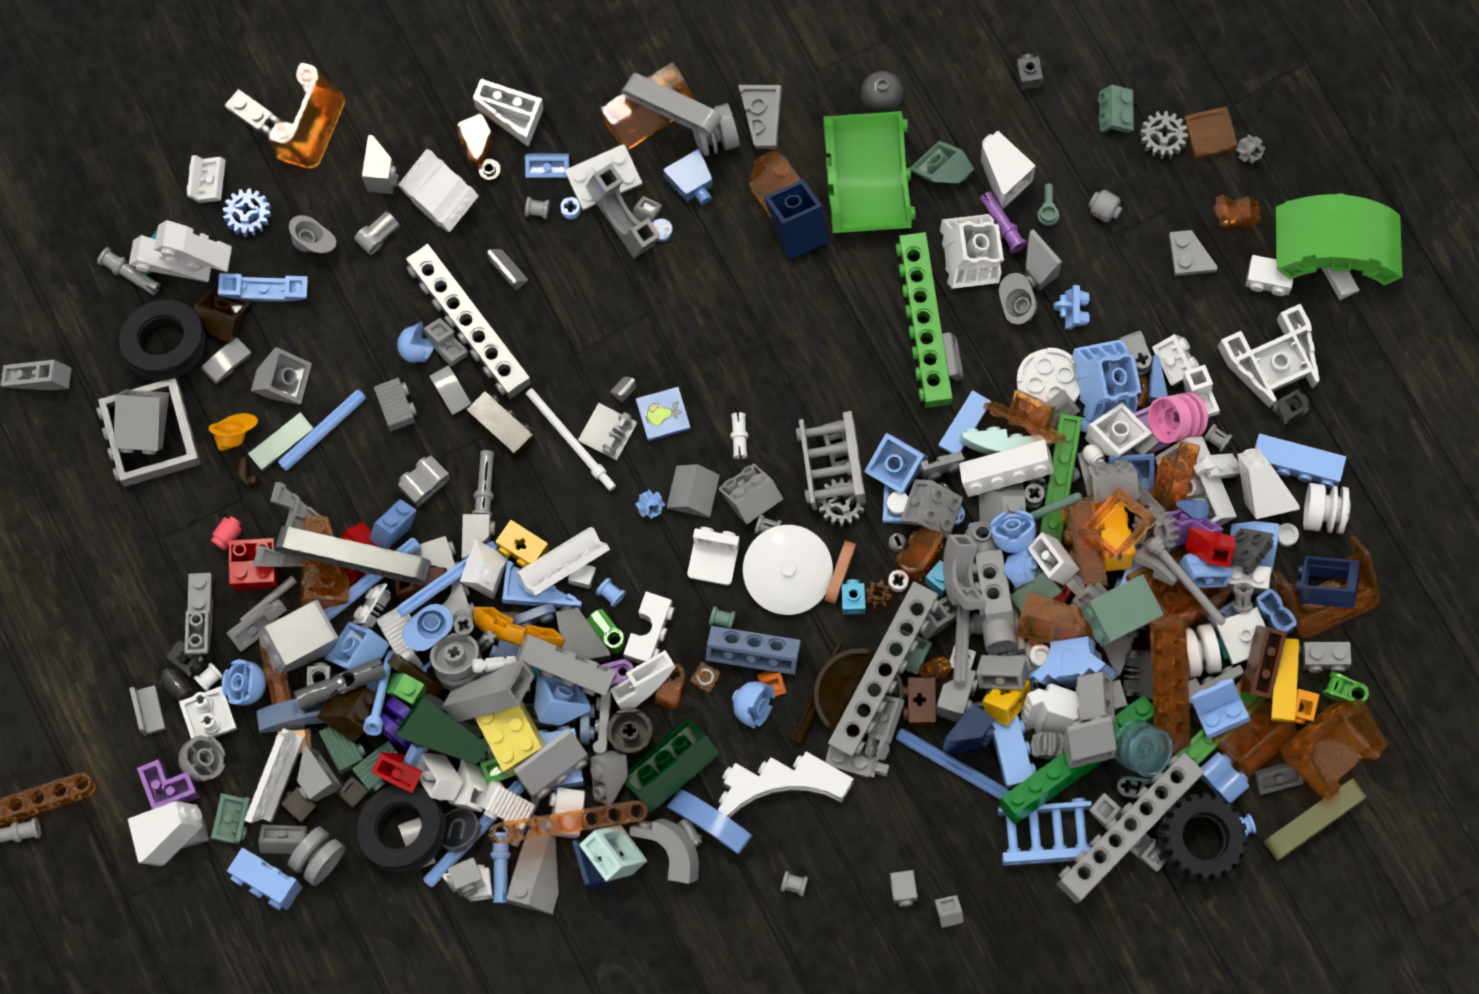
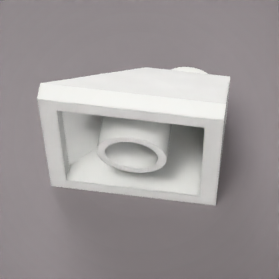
M1120 403L1089 424L1085 440L1089 444L1096 445L1104 455L1120 457L1151 436L1152 432L1123 403Z
M474 540L460 582L495 599L509 558L482 542Z

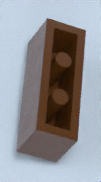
M1256 625L1241 685V692L1271 699L1287 635L1286 631Z

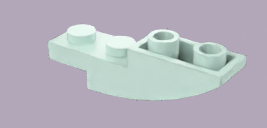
M1000 427L987 428V431H978L975 428L967 429L959 438L961 444L987 455L1044 439L1048 448L1053 443L1052 434L1045 435V432H1035L1031 434L1032 436L1012 434L1008 438L1007 429L1000 430Z

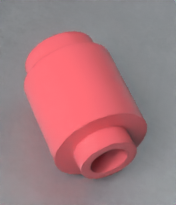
M232 516L229 519L224 517L213 532L211 542L219 548L226 550L229 547V540H236L242 532V528H240L241 523Z

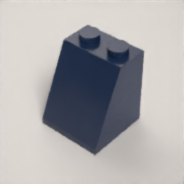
M804 180L764 196L780 246L790 260L829 242L823 207Z

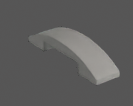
M1105 793L1089 809L1090 813L1104 828L1113 818L1118 821L1123 815L1120 812L1121 808ZM1129 821L1124 822L1125 828L1128 831H1133V824ZM1145 833L1129 851L1154 871L1158 872L1164 865L1165 860L1160 861L1158 857L1161 851L1160 848L1156 849L1155 841L1157 840L1152 839Z

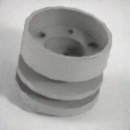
M728 103L713 107L722 116V119L710 137L692 130L695 142L701 150L703 157L709 155L708 145L711 146L714 154L718 153L717 143L721 142L725 150L740 147L737 129Z

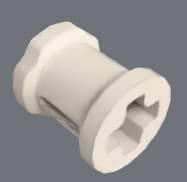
M210 662L208 668L199 676H195L194 679L207 692L218 679H223V675Z

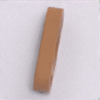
M846 540L844 542L825 596V601L836 604L856 548L855 543Z

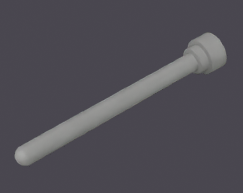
M1159 535L1156 536L1145 546L1150 553L1153 552L1155 556L1158 554L1218 625H1224L1225 618L1165 550L1166 546L1163 544L1165 541Z

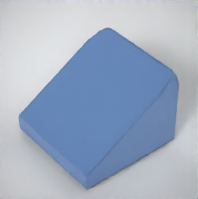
M1189 499L1176 502L1179 508L1194 519L1208 517V501Z

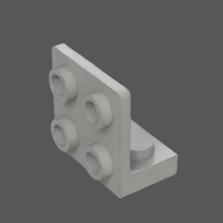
M915 479L900 521L906 524L921 525L944 538H948L955 524L963 497L932 480Z

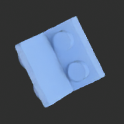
M1233 679L1222 680L1215 686L1199 690L1190 697L1208 739L1251 721Z

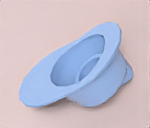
M431 604L421 609L404 625L402 633L405 644L410 649L416 651H424L435 645L451 631L453 616L450 610L439 604Z

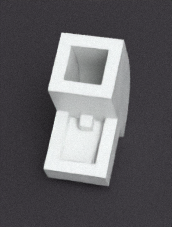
M1203 365L1184 371L1183 384L1185 393L1192 392L1203 400L1207 408L1208 417L1218 415L1220 410L1212 393L1213 383L1206 366Z

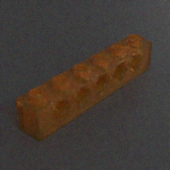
M1169 613L1150 621L1155 748L1173 754L1191 746L1186 619Z

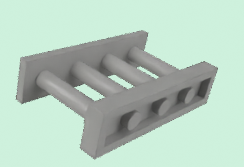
M852 411L843 412L844 420H841L840 423L806 429L804 420H799L800 428H796L798 441H802L809 489L805 490L806 502L811 503L813 510H818L817 499L851 494V496L855 495L857 503L866 501ZM837 432L846 433L847 441H843V444L809 449L808 437ZM844 452L849 454L850 461L844 465L812 470L810 458ZM845 473L852 475L853 482H850L849 485L815 491L813 479Z

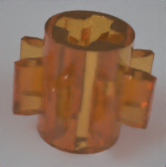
M883 580L876 584L870 581L871 589H865V594L870 595L866 598V603L872 602L875 609L877 605L881 604L883 607H886L885 600L892 599V595L887 593L891 586L885 587ZM874 592H882V597L880 598L878 595L874 596Z

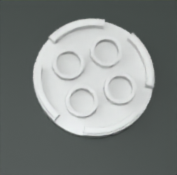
M1047 348L1029 354L1022 361L1017 373V389L1021 398L1028 406L1037 410L1062 390L1066 391L1074 403L1080 396V388L1077 376L1074 374L1077 364L1071 359L1072 355L1061 349Z

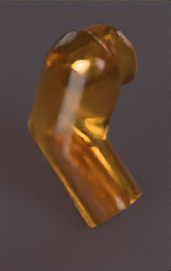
M1138 375L1142 391L1137 394L1138 405L1144 407L1150 391L1147 377Z

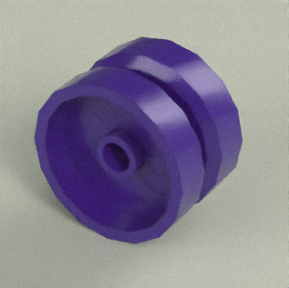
M391 696L384 706L392 718L381 712L380 717L383 721L381 733L392 743L407 752L410 745L414 743L398 738L393 733L411 709L397 698Z

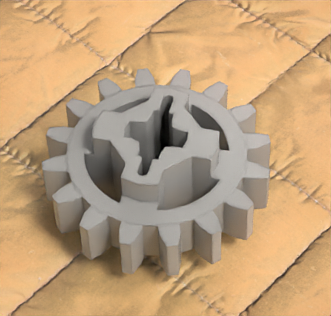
M1165 111L1164 116H1161L1159 112H1156L1155 118L1148 116V122H1143V129L1140 132V136L1143 137L1141 144H1147L1145 151L1151 149L1153 150L1152 156L1159 153L1161 159H1163L1164 154H1167L1169 158H1172L1173 152L1179 154L1180 147H1185V140L1188 138V134L1185 133L1187 126H1181L1183 119L1176 120L1175 113L1171 117L1168 116V111Z
M841 477L840 482L836 483L832 479L831 486L824 484V489L846 486L852 480L849 479L847 483H844V479ZM851 494L835 496L828 500V502H826L827 498L817 500V505L821 506L819 513H825L824 520L826 521L830 518L831 525H834L837 521L840 527H843L846 521L849 525H852L853 518L858 521L860 518L858 513H864V508L861 506L866 505V501L856 504L855 509L850 512L851 505L857 502L855 495L851 496ZM841 499L845 502V505L842 506L841 503H838V500Z
M1153 506L1141 510V514L1135 516L1137 523L1132 524V527L1136 529L1132 536H1137L1138 538L1135 544H1141L1142 548L1159 535L1165 541L1163 543L1166 546L1165 550L1168 553L1171 552V548L1176 547L1174 540L1180 537L1175 534V531L1179 530V527L1173 524L1176 522V518L1170 519L1171 512L1164 513L1163 507L1156 509Z

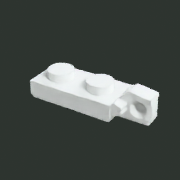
M1233 453L1207 455L1200 459L1201 463L1193 466L1196 474H1207L1209 480L1231 478L1240 474L1239 464Z

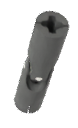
M376 658L337 674L332 679L322 680L294 691V694L302 711L331 699L337 693L343 694L386 677V673L380 658ZM344 676H352L355 679L349 687L345 683Z

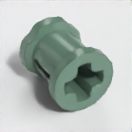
M714 606L709 626L717 625L732 629L736 612H725L718 610V607Z

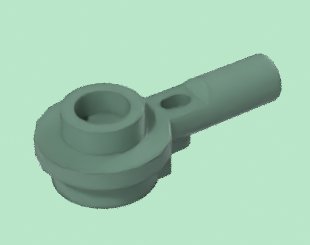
M1052 184L1044 185V204L1038 211V220L1046 226H1052L1059 220V211L1055 204H1053Z

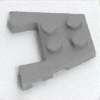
M276 482L270 502L290 510L285 526L328 535L330 523L311 507H307L295 493H291L286 489L283 483ZM258 546L253 563L255 567H316L320 565V562L286 555L264 546Z

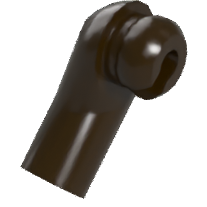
M245 457L238 458L237 477L248 488L257 486L260 479L256 474L250 475L248 472V459Z

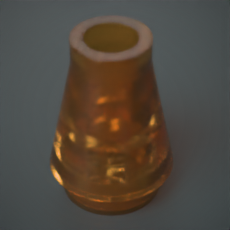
M937 656L919 667V672L923 677L945 678L951 671L950 661L943 656Z

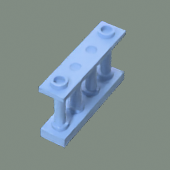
M1075 798L1069 803L1043 804L1029 815L1032 844L1030 851H1021L1018 848L1016 825L1006 816L1009 849H1007L1006 853L1002 854V865L1075 861L1074 859L1081 851L1084 850L1087 853L1091 847H1089L1086 840L1084 810L1090 809L1091 801H1085V798ZM999 807L998 816H1005ZM1075 811L1078 843L1075 845L1076 848H1066V845H1064L1061 812ZM1052 812L1055 846L1051 850H1044L1040 842L1038 813Z

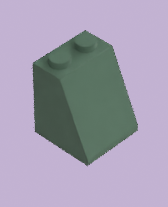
M1143 574L1080 606L1084 619L1090 624L1093 636L1101 647L1164 615Z

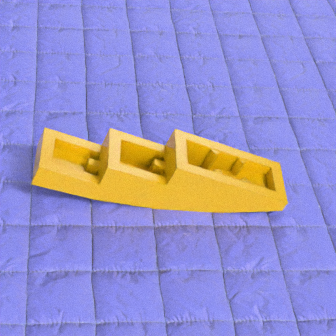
M1285 639L1272 693L1271 720L1293 723L1295 721L1299 639Z

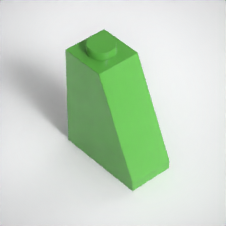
M405 673L390 674L385 697L389 699L393 696L411 709L419 697L428 694L423 683Z

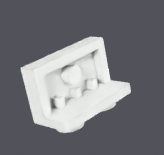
M197 155L191 156L187 196L198 203L220 201L226 160L222 157L202 159Z

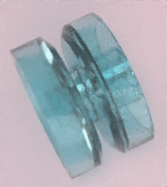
M1132 720L1126 723L1115 737L1117 750L1114 757L1118 764L1144 777H1153L1161 773L1171 759L1173 744L1169 734L1143 720Z

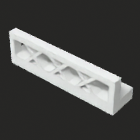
M589 527L520 569L516 574L525 591L536 596L610 549L606 543L599 540L594 528Z

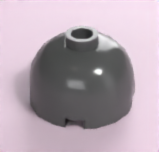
M888 71L871 73L866 77L861 86L863 106L871 113L896 111L903 101L904 90L901 81L895 74Z

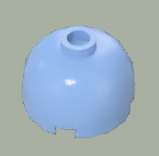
M1014 510L1015 514L1009 515L1007 512L996 516L991 522V536L995 545L1003 552L1018 553L1028 548L1035 540L1036 524L1033 516L1028 512Z
M241 659L230 663L233 664L230 670L226 669L223 675V695H227L229 699L227 701L235 705H250L257 702L265 691L266 677L264 671L257 664Z
M758 681L748 682L734 692L732 697L734 714L742 723L752 728H756L755 725L761 726L772 709V706L769 705L770 698L774 699L775 696L772 686Z

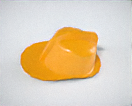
M235 414L210 425L208 429L214 434L218 449L223 451L240 446L244 441L246 431L255 427L258 420L257 417L251 414Z

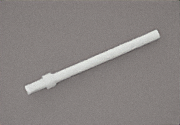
M533 388L529 389L526 395L592 470L591 474L596 480L599 479L609 491L613 490L616 485L606 474L605 468L601 464L598 465Z

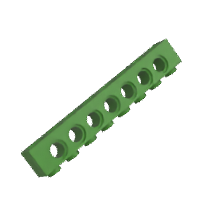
M926 232L901 235L899 243L896 244L897 257L901 256L902 264H899L900 277L905 278V284L902 285L903 297H908L909 305H905L907 318H911L912 326H909L910 339L915 341V346L912 347L913 359L918 360L919 366L915 368L917 381L921 380L922 388L918 389L920 402L924 401L925 408L951 405L952 393ZM911 255H915L919 258V260L912 262L908 259V257ZM913 276H920L922 281L914 282L911 278ZM922 296L925 298V301L918 303L914 298ZM926 317L929 322L922 324L917 319ZM925 337L930 338L932 343L923 344L921 339ZM932 358L936 363L927 365L924 360ZM935 379L939 384L937 386H930L927 381Z

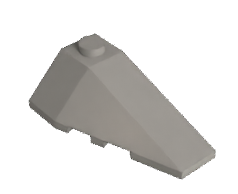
M533 815L506 900L512 905L553 915L559 894L556 836L549 835L550 829L546 828L547 818Z

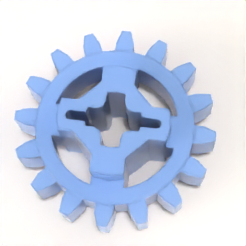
M248 189L247 193L239 190L238 196L232 193L233 200H226L225 202L228 207L223 208L224 214H227L224 216V220L228 222L229 229L234 228L235 234L242 231L244 236H247L250 231L254 236L256 229L262 232L263 228L261 225H268L269 222L266 218L271 217V213L268 211L271 207L269 203H266V197H260L259 191L252 194L251 189ZM253 201L258 203L261 208L254 206ZM233 217L240 219L241 224L236 222Z

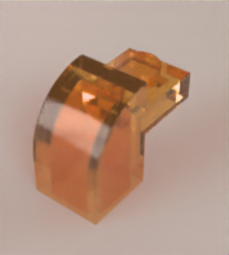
M1225 195L1216 197L1215 213L1219 218L1220 226L1234 228L1261 223L1259 202L1255 199L1245 197L1233 201Z

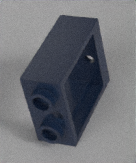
M1305 556L1304 565L1300 564L1299 578L1301 580L1296 582V594H1300V603L1355 608L1360 578V561ZM1310 576L1347 580L1346 589L1309 586Z

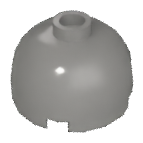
M198 735L184 743L180 749L178 757L179 767L183 773L189 774L190 778L194 781L211 780L220 775L224 769L223 757L225 756V751L215 738Z

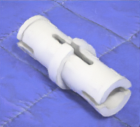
M739 412L738 422L737 413L731 414L733 458L740 459L741 450L742 459L748 457L746 446L748 432H746L745 427L746 414Z

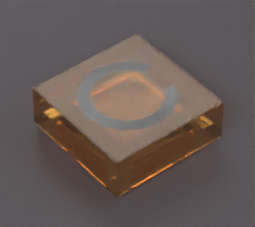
M701 662L690 683L710 694L721 673Z

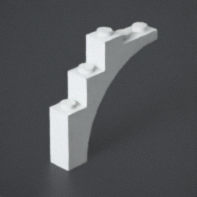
M805 752L803 757L798 756L793 765L796 768L795 771L771 757L768 762L764 761L758 770L760 776L735 763L733 768L728 767L723 775L725 780L724 787L729 789V792L724 791L719 800L721 805L718 811L730 818L740 808L757 798L788 790L811 791L827 795L842 802L853 784V778L808 752Z

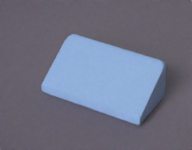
M528 153L525 155L526 178H567L565 170L569 168V154Z

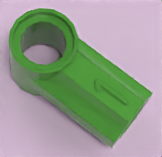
M602 609L596 610L587 621L610 653L617 654L622 652L625 647L623 633L617 629ZM613 637H618L620 642L612 645L609 643V640Z

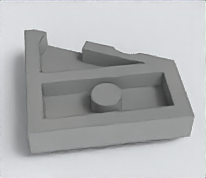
M1192 230L1169 233L1174 276L1217 272V265Z

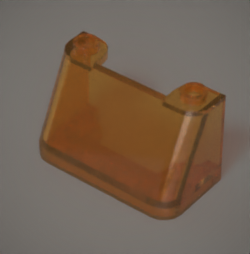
M301 62L296 77L307 93L294 124L281 122L275 125L270 134L269 141L276 158L305 168H314L321 162L343 109L345 99L343 93L312 65Z
M1363 700L1340 701L1324 709L1314 718V721H1311L1280 749V753L1285 761L1320 797L1331 799L1339 794L1341 788L1338 782L1339 779L1361 759L1369 758L1374 760L1381 756L1382 751L1388 744Z

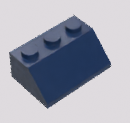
M973 703L945 738L943 752L951 755L976 752L981 747L986 748L993 739L992 736L996 729L994 727L995 719Z

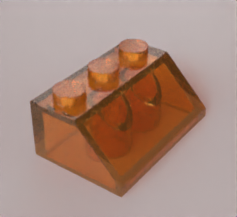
M1261 696L1246 708L1251 721L1212 738L1221 752L1232 760L1233 766L1243 772L1248 778L1298 735L1293 722L1271 720L1272 702Z

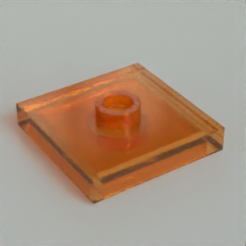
M1227 106L1184 116L1195 158L1237 149L1238 144Z

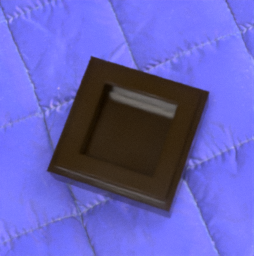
M353 776L337 792L353 809L370 793Z

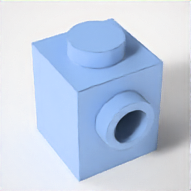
M1027 548L1018 553L1007 556L1004 573L1015 588L1035 579L1038 563Z

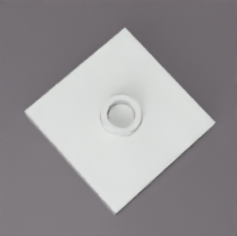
M1258 607L1253 608L1250 612L1226 618L1224 625L1215 623L1231 665L1248 660L1256 625L1265 626Z

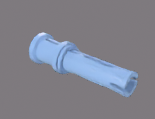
M491 833L493 852L490 853V857L494 859L493 903H508L506 900L508 895L507 864L508 859L511 857L509 852L511 833Z

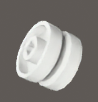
M1210 623L1198 625L1196 634L1190 627L1179 629L1177 632L1179 652L1182 654L1181 660L1187 677L1190 679L1201 676L1203 668L1208 674L1221 672V655L1212 625Z

